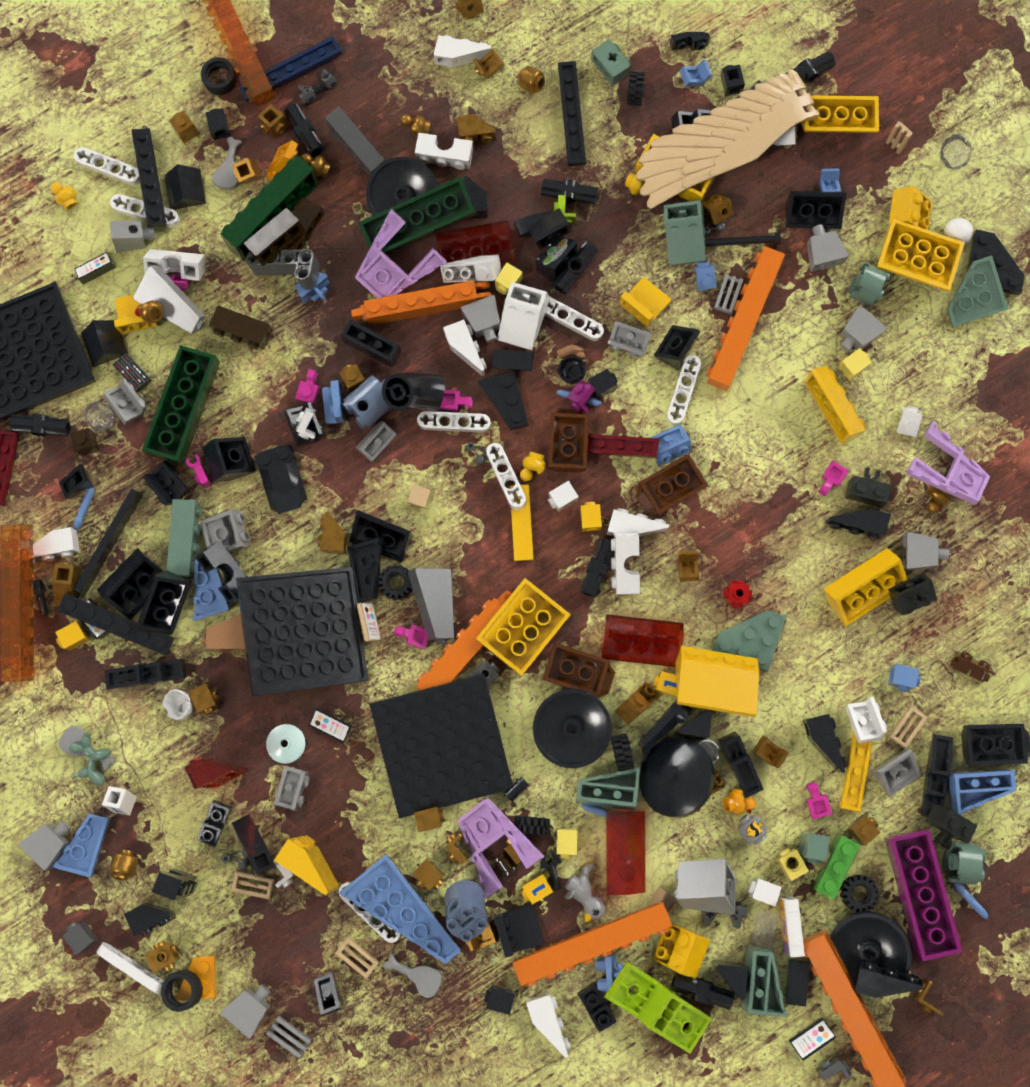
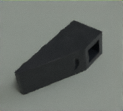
M869 509L832 516L825 523L829 524L833 529L841 530L843 528L849 530L848 532L851 534L867 535L868 539L878 541L886 536L891 514Z
M830 714L803 720L808 740L838 773H845V768L847 767L846 760L840 754L841 742L839 737L835 736L834 729H836L833 717L830 718Z
M250 814L232 822L231 824L255 878L274 869L273 859Z
M861 962L855 992L874 998L922 990L923 980L915 974L908 973L905 975L899 973L894 968L887 967L884 969L878 967L873 962Z

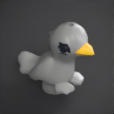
M593 864L582 866L580 875L577 877L572 874L565 885V889L569 890L565 899L569 900L573 897L583 905L585 911L584 922L601 919L605 914L602 896H599V893L595 896L592 895L589 873L594 868Z

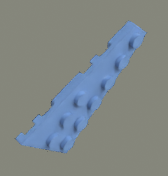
M387 854L339 892V894L348 898L354 904L363 908L444 964L461 951L457 943Z

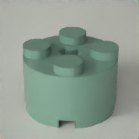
M863 262L859 267L861 272L858 275L855 274L849 288V294L851 295L849 297L871 306L874 305L876 300L880 301L884 294L882 288L884 283L888 281L890 273Z
M952 841L950 849H945L943 856V869L949 875L946 879L953 883L972 885L977 884L979 881L983 882L985 878L983 861L986 858L985 849L980 848L975 843Z

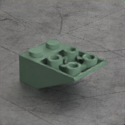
M701 200L664 205L669 266L705 262L704 211Z

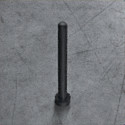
M775 232L774 235L705 239L706 247L774 243L776 246L781 243L780 232Z

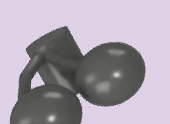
M708 222L706 227H704L705 238L709 237L710 231L713 229L724 231L726 228L725 223L719 222L716 227L710 229L708 227L710 222Z
M468 442L465 446L466 451L470 452L473 450L476 453L475 462L477 464H483L485 457L488 458L487 449L474 446L472 442ZM473 448L485 450L484 456L478 455L477 451Z
M243 850L222 857L224 864H228L230 860L238 862V867L241 870L246 869L248 866L246 859L238 861L235 858H230L238 852H242V856L246 858Z

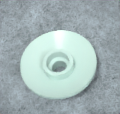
M290 724L279 725L267 737L266 748L268 754L279 763H292L303 754L306 744L305 737L296 726ZM283 740H287V747H282L281 743Z

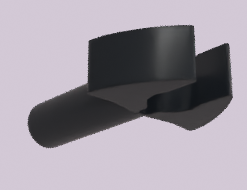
M42 579L31 582L32 595L37 597L41 616H47L49 612L44 596L46 587Z
M551 852L553 858L552 866L546 862L544 855L540 862V869L546 868L549 871L553 889L557 891L561 889L556 866L561 863V860L556 854Z

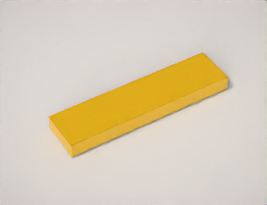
M520 485L526 498L525 507L521 510L511 508L514 562L533 561L529 485ZM515 492V493L513 494V496H514V502H516L517 504H520V503H521V502H520L521 499H518V498H517L516 492Z
M854 730L839 808L860 813L873 741L858 744Z

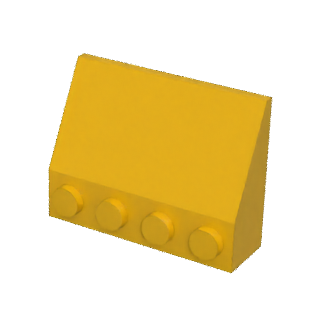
M893 219L883 239L877 268L949 292L965 242Z
M524 578L476 640L519 676H522L571 614Z
M681 646L675 662L677 704L756 717L759 683L757 658Z
M307 835L288 839L274 861L324 895L337 890L339 884L320 849L314 844L316 841Z

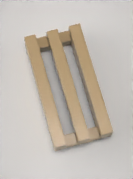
M899 121L892 129L885 143H892L891 148H897L896 153L900 154L913 133ZM899 128H901V130L899 131V133H898L896 139H894V137H895V135L897 134ZM905 132L906 135L901 144H899L898 142L900 141L901 137Z
M912 705L909 706L888 738L894 740L903 749H906L928 717ZM914 712V715L906 724L902 732L899 734L898 737H896V734L901 729L903 724L906 722L910 714ZM920 716L921 719L904 742L901 741L917 717Z
M235 871L231 891L270 900L275 879L264 876L255 878L254 874ZM240 876L249 879L268 882L269 885L267 886L258 883L239 880L238 878ZM237 884L267 890V894L237 888Z
M349 936L335 953L365 979L368 978L379 963L376 958ZM349 943L373 963L372 966L350 949L347 944ZM343 949L347 951L351 956H353L357 961H359L363 966H365L368 969V971L365 972L361 967H359L344 953H342Z

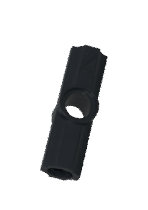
M827 51L812 60L810 58L803 60L792 70L798 73L803 83L808 84L814 81L821 73L835 67L836 63L833 54Z
M297 103L287 105L283 111L291 123L297 139L303 143L311 156L316 157L320 155L324 148L316 136L310 120L306 119Z
M544 179L541 196L558 198V195H566L565 203L567 204L582 202L595 205L598 188L579 185L577 181L570 179L563 182Z
M585 241L574 257L569 259L568 265L553 283V287L558 292L566 295L577 279L583 275V271L598 253L595 245ZM575 265L579 266L580 269L573 270L571 267Z
M12 414L9 419V426L12 432L30 433L35 436L46 437L48 435L68 436L71 431L70 420L50 418L42 414H33V416Z
M600 538L595 554L591 557L586 570V577L580 588V592L584 595L595 598L601 581L606 575L610 564L609 560L613 554L610 540Z
M675 973L671 985L672 991L690 996L691 999L704 1004L711 1003L728 1010L733 1005L735 995L733 991L715 986L714 983L704 979H694Z

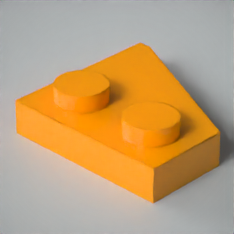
M291 140L278 148L265 178L272 181L274 175L280 172L287 162L296 156L298 145L296 142Z
M215 956L194 957L188 970L197 974L202 982L203 992L201 999L216 998ZM185 979L177 993L176 1001L190 1000L191 986Z

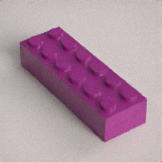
M920 829L885 837L916 959L927 961L961 953V944L930 830Z

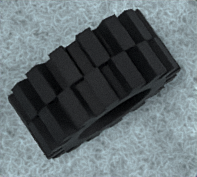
M630 71L626 105L641 106L645 72Z
M393 564L391 567L389 565L386 570L383 569L382 574L379 576L378 584L381 592L388 599L394 601L403 600L404 597L407 598L409 593L413 591L408 576L409 570L402 565L397 566V564ZM396 575L401 576L404 580L403 586L398 590H394L389 586V580Z
M627 733L611 736L618 771L634 769L632 750Z
M515 815L514 825L522 833L549 835L550 819Z
M862 875L847 877V880L843 881V887H840V890H842L840 897L843 899V904L855 912L873 910L875 908L874 905L878 904L877 897H880V894L877 893L879 889L875 886L876 883ZM856 886H863L867 891L866 898L861 902L856 901L852 896V891Z

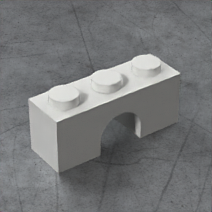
M418 133L415 148L417 160L423 164L432 163L440 167L451 166L459 170L470 169L473 141L454 138V144L450 149L440 150L437 147V135Z
M149 249L143 257L144 274L151 265L159 266L165 274L168 272H180L181 279L200 281L205 273L204 254Z
M614 533V539H611V551H615V558H611V569L615 570V577L611 578L612 589H615L616 594H640L639 572L630 571L624 567V562L628 557L639 556L638 533Z

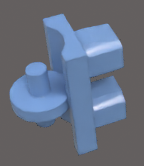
M318 273L317 283L312 289H303L299 282L295 285L304 304L310 299L314 302L319 298L323 302L326 300L324 294L328 291L326 286L330 282L325 273Z
M616 954L596 960L597 971H606V978H599L597 981L599 991L608 992L623 968V963L617 964Z

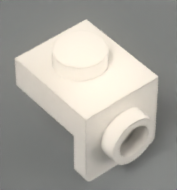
M914 406L901 407L900 411L902 414L897 427V433L917 436L923 416L918 410L919 408Z
M308 408L304 412L300 411L296 420L299 422L296 427V431L299 432L298 435L307 440L315 438V432L307 429L313 416V411Z
M273 860L284 876L275 885L277 888L282 885L286 888L294 881L292 877L295 874Z

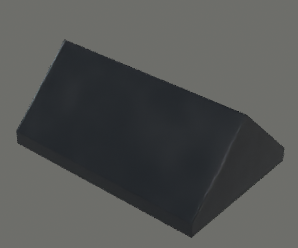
M790 191L785 207L786 228H813L822 224L824 229H841L847 193Z
M357 510L349 542L359 544L372 539L383 538L381 555L402 563L412 541L413 534L407 529Z
M168 570L156 574L136 628L173 634L192 582Z

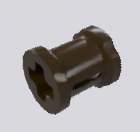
M506 851L492 861L502 871L504 878L518 867L508 858Z

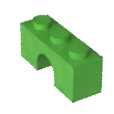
M836 835L829 850V860L824 869L819 871L811 889L835 900L860 844L843 835Z

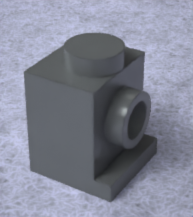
M486 660L468 675L469 677L479 675L486 670L489 672L488 677H485L487 685H489L499 677L497 672L500 670L493 661L489 664Z

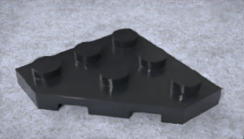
M976 229L973 234L967 270L973 261L993 256L1003 292L1020 295L1025 275L995 233Z

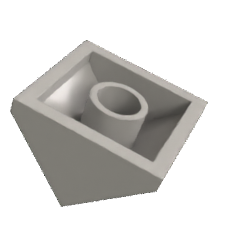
M911 749L901 750L871 771L889 797L921 776Z

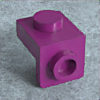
M580 380L566 397L571 402L570 406L577 412L581 410L587 413L589 409L584 404L595 391V388Z

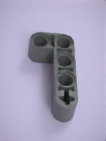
M309 249L282 250L264 266L250 253L246 256V263L255 275H295L305 290L314 288L317 283L320 264L314 253Z

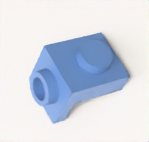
M702 60L698 66L682 67L680 70L685 87L703 86L712 76L706 60Z
M838 168L821 170L819 179L820 192H841L839 184L840 170Z
M705 261L698 262L697 265L693 266L698 291L717 288L715 266Z

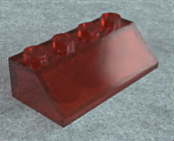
M508 220L435 233L438 252L447 260L446 263L485 255H499L501 265L515 263Z
M606 614L601 658L676 667L675 662L683 645L684 623Z
M200 756L190 760V765L184 767L195 790L216 789L249 771L247 767L222 759Z
M605 811L606 895L646 893L645 811Z

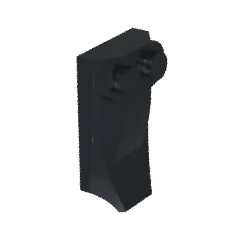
M292 445L278 446L255 455L270 509L278 514L301 508L302 503L308 498Z
M675 700L638 742V745L642 748V761L646 760L655 741L668 734L678 723L686 722L691 716L689 713L691 708L689 706L679 705L677 700Z
M1024 724L963 725L961 739L963 758L966 765L1028 764L1030 738Z

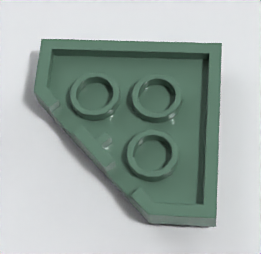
M993 256L973 261L947 308L952 328L1008 310Z
M769 610L719 633L712 651L757 658L759 669L768 672L786 616Z

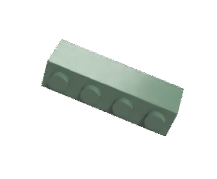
M173 499L166 570L183 578L194 579L195 556L199 553L197 536H200L201 532L198 522L199 517L202 516V506L196 500Z

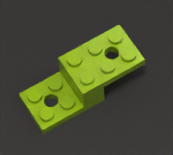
M628 961L604 996L612 1003L637 1017L650 1030L690 1054L712 1020L709 1015L683 1000L669 987ZM635 985L634 991L632 993H628L630 987ZM689 1022L688 1027L683 1029L684 1024Z

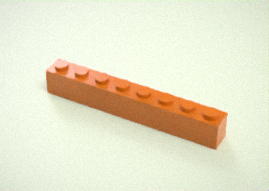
M764 246L762 252L758 251L754 262H757L755 268L751 267L747 277L750 279L749 284H744L740 293L743 295L741 301L737 300L734 311H737L735 317L731 316L726 326L730 329L728 333H723L720 343L723 344L721 350L717 349L714 354L713 360L716 362L713 367L709 366L706 376L709 377L707 384L728 391L784 259V253Z
M660 901L514 959L512 964L520 985L531 987L538 983V979L545 977L548 980L557 976L556 972L564 970V972L575 969L576 964L583 962V965L593 962L596 956H609L613 954V950L620 947L621 950L632 946L631 942L637 940L644 942L651 938L650 935L657 932L659 935L670 931L669 927L673 925L663 901Z
M826 929L804 938L805 957L809 958L813 964L811 968L816 977L819 976L821 979V987L824 994L830 996L832 1009L836 1015H840L842 1019L841 1025L845 1033L850 1034L854 1050L862 1056L861 1062L864 1069L871 1073L873 1086L905 1087L906 1079L860 993L855 992L856 985Z

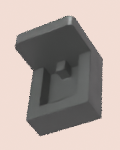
M836 1056L831 1060H823L819 1063V1067L815 1069L823 1081L839 1071L847 1081L851 1079L848 1074L851 1070L844 1060L840 1061Z

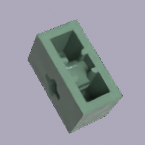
M610 39L592 50V62L611 86H614L630 75L631 63L629 59L620 53L617 44H613Z
M802 832L799 848L800 856L804 857V861L820 864V861H827L830 837Z

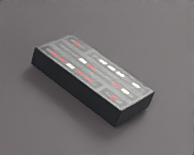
M127 353L123 354L112 364L127 382L133 385L137 393L152 381Z

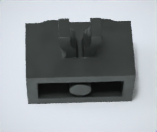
M866 467L864 470L865 478L853 476L848 481L845 499L882 508L888 503L892 485L876 481L880 476V470L875 471V476L870 480V468Z
M923 573L888 589L893 608L901 615L911 614L914 610L928 606L938 600L932 580Z
M937 804L933 805L926 819L927 823L940 830V833L936 835L933 842L940 844L948 850L951 847L952 838L970 843L977 828V825L958 813Z

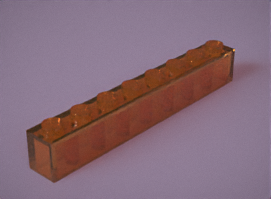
M202 0L204 4L208 3L209 5L206 6L210 18L213 16L215 18L212 22L216 31H221L219 37L222 44H227L228 46L225 50L229 58H233L235 61L232 65L236 73H241V76L238 78L243 88L246 86L248 88L245 93L249 101H254L257 108L276 99L231 1Z
M1 525L2 682L34 680L33 525Z

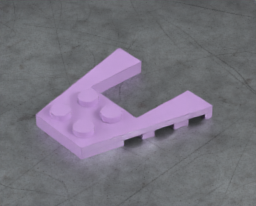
M390 209L355 276L376 298L393 296L400 293L409 285L414 284L420 278L447 262L444 257L432 248L407 275L381 251L405 224V221L392 209Z
M933 421L929 425L924 437L955 458L946 478L917 457L911 461L906 474L973 505L977 504L990 476L973 459L970 461L964 455L965 451L960 446L957 448L949 440L951 437L945 431L942 433L936 427L937 423Z
M489 798L481 801L458 819L465 843L469 844L472 853L470 855L472 863L475 862L479 873L477 874L479 883L483 884L485 899L492 896L503 886L482 852L502 837L507 836L526 869L544 858V855Z

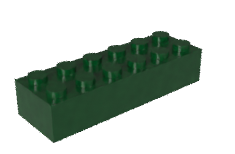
M298 155L290 159L286 167L281 172H277L273 180L268 185L263 186L260 193L248 202L247 207L243 211L238 212L230 224L224 226L220 235L228 249L245 262L246 256L250 252L244 245V242L285 208L292 213L296 202H300L302 197L306 198L319 185L314 169Z
M458 177L358 223L370 249L390 209L394 210L405 221V224L381 249L387 255L477 215V211L464 180Z
M182 345L179 346L142 448L145 454L184 466L220 365L216 355Z

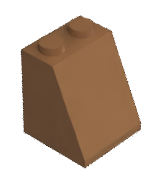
M241 614L206 629V634L203 635V645L206 646L207 650L214 653H246Z

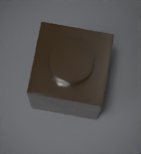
M89 428L70 433L73 449L80 456L99 451L96 435Z

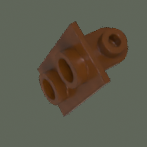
M955 651L957 659L953 658L950 663L953 669L967 674L970 668L972 671L969 676L981 682L989 681V673L994 675L991 664L988 662L972 659L973 656L965 651H962V653Z

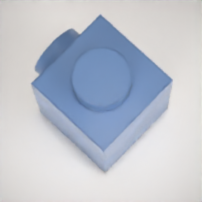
M899 664L891 665L888 685L896 686L897 690L909 692V690L919 686L921 680L919 669Z

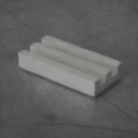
M725 274L714 306L715 310L732 314L743 279H737L735 276L731 277L729 274ZM727 281H730L731 283L729 285L723 306L720 307L719 303L722 298ZM736 283L738 285L730 308L726 309L733 285Z
M278 1016L267 1032L269 1037L298 1058L301 1057L312 1040L281 1016ZM278 1024H282L292 1033H294L303 1041H305L304 1045L297 1039L292 1037L290 1034H288L286 1031H284L282 1028H280ZM274 1030L299 1047L300 1051L274 1033Z

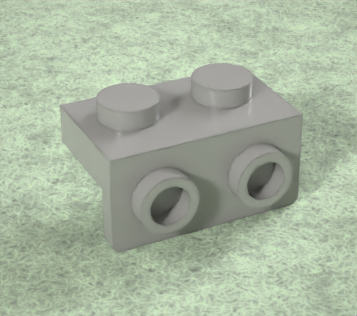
M616 320L607 344H610V348L621 351L624 349L629 351V355L635 357L643 356L652 332Z
M125 378L121 380L119 386L104 392L103 397L124 425L144 416L146 403L143 398H139L133 385L128 383Z
M285 766L274 805L298 811V808H301L304 802L303 790L308 787L310 781L309 772Z

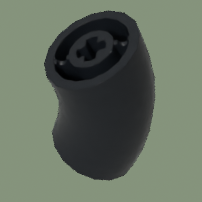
M407 372L393 374L387 377L382 385L384 401L389 407L399 411L405 409L437 411L442 404L445 391L443 376L428 373Z

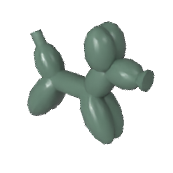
M85 732L81 742H74L69 747L73 753L83 752L89 758L87 768H82L78 773L73 774V777H89L94 784L101 786L105 783V777L100 771L95 769L96 761L108 757L111 754V750L104 748L94 751L90 747L91 733Z

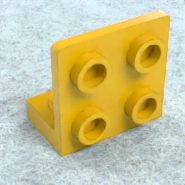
M643 277L629 293L626 291L623 293L619 304L648 328L671 302V298Z
M134 295L115 299L118 319L114 320V324L121 334L158 327L157 322L147 323L141 317L136 316L135 310L141 303L133 299Z

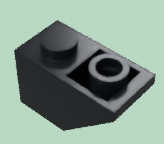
M468 176L464 177L465 185L477 211V215L468 219L488 218L487 193Z
M145 903L125 913L124 916L133 935L141 934L143 937L153 931L152 927L157 924L161 927L171 922L170 917L174 916L175 912Z

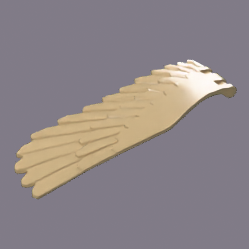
M789 69L787 74H779V78L772 77L767 79L766 83L756 84L755 90L740 92V98L728 100L725 106L714 108L710 112L711 115L696 117L693 124L679 125L673 129V134L664 135L652 141L650 145L652 148L643 153L639 160V164L643 165V167L637 172L636 177L638 181H645V184L640 189V195L649 196L647 207L653 209L696 184L757 160L789 129L805 120L818 118L820 114L818 110H815L814 102L810 94L806 93V85L798 73Z

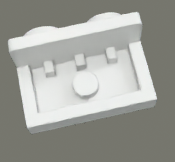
M869 697L866 702L848 704L846 706V711L858 744L881 740L886 733L887 726L881 718L878 703L875 702L874 697Z

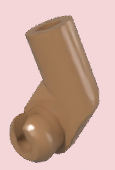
M573 344L557 350L560 359L569 355L577 356L582 360L585 358V350Z

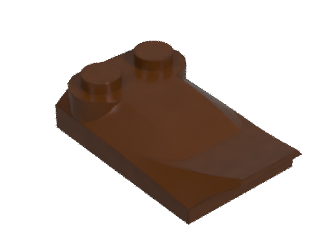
M561 408L555 413H551L548 469L556 472L571 473L586 471L589 414H584L581 410L577 412L574 409Z
M688 453L640 481L635 498L646 515H660L695 494L700 493L708 487V484Z
M554 642L542 680L568 689H581L599 698L602 695L609 694L615 671L611 667L610 660Z

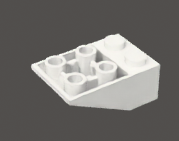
M511 282L505 300L497 340L532 351L550 301L548 293Z

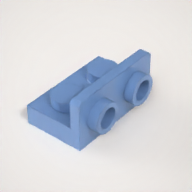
M338 380L331 381V387L322 388L325 423L327 425L345 423L341 385Z
M681 424L651 437L659 438L660 440L658 459H656L658 466L669 463L680 456H685L692 451L691 440Z

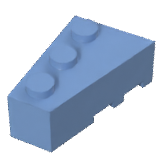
M1001 769L951 773V776L948 778L951 810L960 815L974 807L977 808L986 802L1017 791L1015 770Z

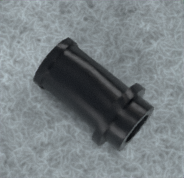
M522 777L516 778V782L504 794L513 802L524 790H528L529 784Z

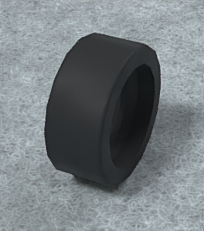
M220 57L211 58L202 66L201 79L206 89L212 94L224 95L232 91L236 86L237 75L233 65L227 59ZM220 68L228 70L229 77L225 82L213 84L209 81V75L212 71Z
M181 970L170 974L165 978L161 986L162 1001L172 1011L182 1012L193 1008L202 997V982L197 974L189 970ZM180 978L187 980L192 990L190 1000L185 1003L176 1001L172 993L173 983Z

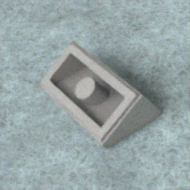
M379 421L355 448L372 462L397 434L385 422Z

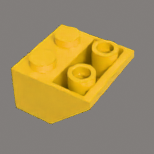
M914 186L893 190L889 225L893 219L928 230L932 201Z
M672 923L673 926L669 927L670 931L661 934L652 959L682 975L696 979L710 939Z

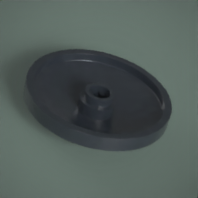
M403 156L394 157L381 163L371 174L366 188L367 205L373 216L439 185L433 172L419 160Z
M563 689L551 694L538 707L534 717L533 737L537 748L547 760L560 767L581 768L592 764L602 756L611 739L612 724L605 705L596 696L581 689Z
M672 737L657 743L650 750L646 760L643 761L639 774L640 790L646 803L655 812L671 818H682L697 812L710 797L715 781L714 765L708 752L697 742L684 737Z
M872 911L856 912L843 918L833 929L830 939L855 985L861 962H873L878 967L884 969L887 967L894 968L899 973L905 975L909 973L912 963L910 941L901 926L890 917Z

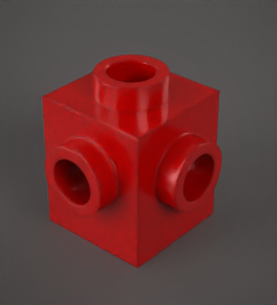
M734 580L733 583H730L727 588H724L723 598L726 599V605H730L734 609H743V607L748 605L752 601V590H749L750 585L744 584L745 581ZM736 591H742V596H737Z

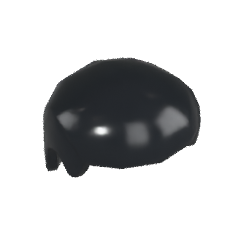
M569 356L561 360L557 368L561 380L567 384H577L580 380L582 381L587 370L584 361L577 356Z

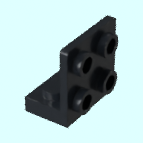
M532 904L494 915L505 958L513 956L515 952L544 943Z

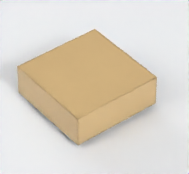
M413 484L407 503L426 509L431 490Z

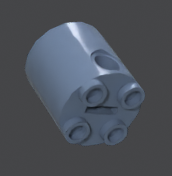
M373 375L343 399V408L349 415L353 413L356 416V423L362 429L371 427L391 409L382 396V385L385 379L380 382ZM360 405H365L368 409L366 411H360L358 410V407Z
M468 880L457 881L450 885L445 893L447 929L452 935L461 938L462 941L469 942L480 935L488 926L484 891L479 884Z

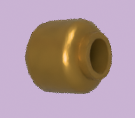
M527 66L518 74V82L521 89L530 93H537L543 89L545 77L541 70Z
M121 850V853H115L112 856L109 873L112 874L114 879L128 881V878H132L135 875L138 859L133 856L132 851Z

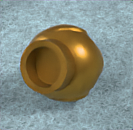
M409 114L401 116V125L404 127L411 126L410 131L413 137L418 138V133H429L430 121L425 120L422 115H416L414 118Z
M303 154L301 156V159L314 169L316 177H326L331 164L327 163L323 156H317L314 160L310 154Z
M151 300L138 305L135 314L147 323H156L162 319L164 308L156 300Z
M929 486L926 496H931L935 501L928 502L926 506L927 511L931 514L942 512L940 505L948 504L950 494L934 486Z

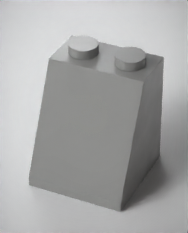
M726 859L678 863V870L675 872L678 885L675 888L674 894L676 901L679 902L682 908L735 915L736 877Z

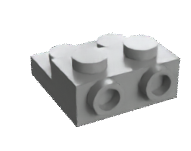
M229 510L201 521L206 546L209 547L220 540L226 545L228 552L232 553L249 547L250 535L244 528V523L246 522L244 514L240 510Z

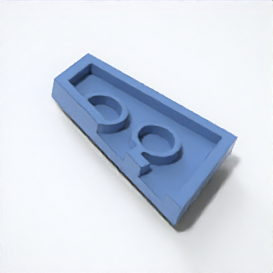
M195 560V597L193 602L195 604L193 621L230 611V604L218 590L223 585L220 570L215 568L206 573L200 563Z
M89 813L70 844L64 849L59 860L53 865V868L86 877H93L110 818Z

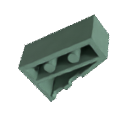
M640 767L578 780L575 804L635 811L637 807Z
M746 946L745 966L748 968L746 998L741 1002V1008L747 1014L788 1017L783 1003V994L778 981L779 976L773 952L766 947Z

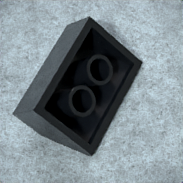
M137 548L103 582L97 591L103 599L131 620L143 608L154 576L163 572V570Z

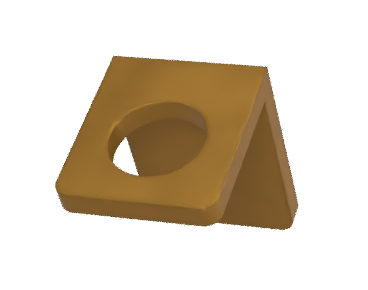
M924 978V989L917 990L913 998L922 1003L920 1007L930 1014L934 1011L943 1016V1012L923 1001L932 984V981Z

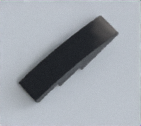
M185 659L159 661L143 665L137 664L105 670L106 690L187 678Z
M932 735L924 780L921 816L928 817L934 804L944 807V798L947 797L948 778L951 776L953 737Z

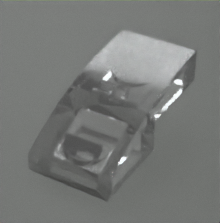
M758 909L751 946L766 947L770 951L772 950L779 918L778 913Z

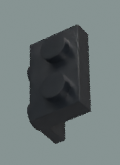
M310 401L306 402L304 406L285 411V416L297 447L318 442L323 435L322 425L318 423L316 410L312 407ZM306 408L313 411V416L307 429L315 432V438H309V440L299 436V432L296 431L299 423L296 421L300 411L304 412Z
M163 461L153 473L143 476L148 487L158 496V500L165 506L172 505L173 499H181L190 490L168 461Z

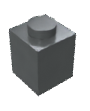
M75 921L66 928L68 932L62 936L76 955L85 952L99 940L85 921L79 923Z

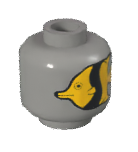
M746 814L739 820L741 824L738 826V832L746 843L757 845L767 837V826L758 815L750 816Z

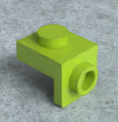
M558 195V202H554V211L560 208L569 226L575 224L576 214L565 213L566 195Z

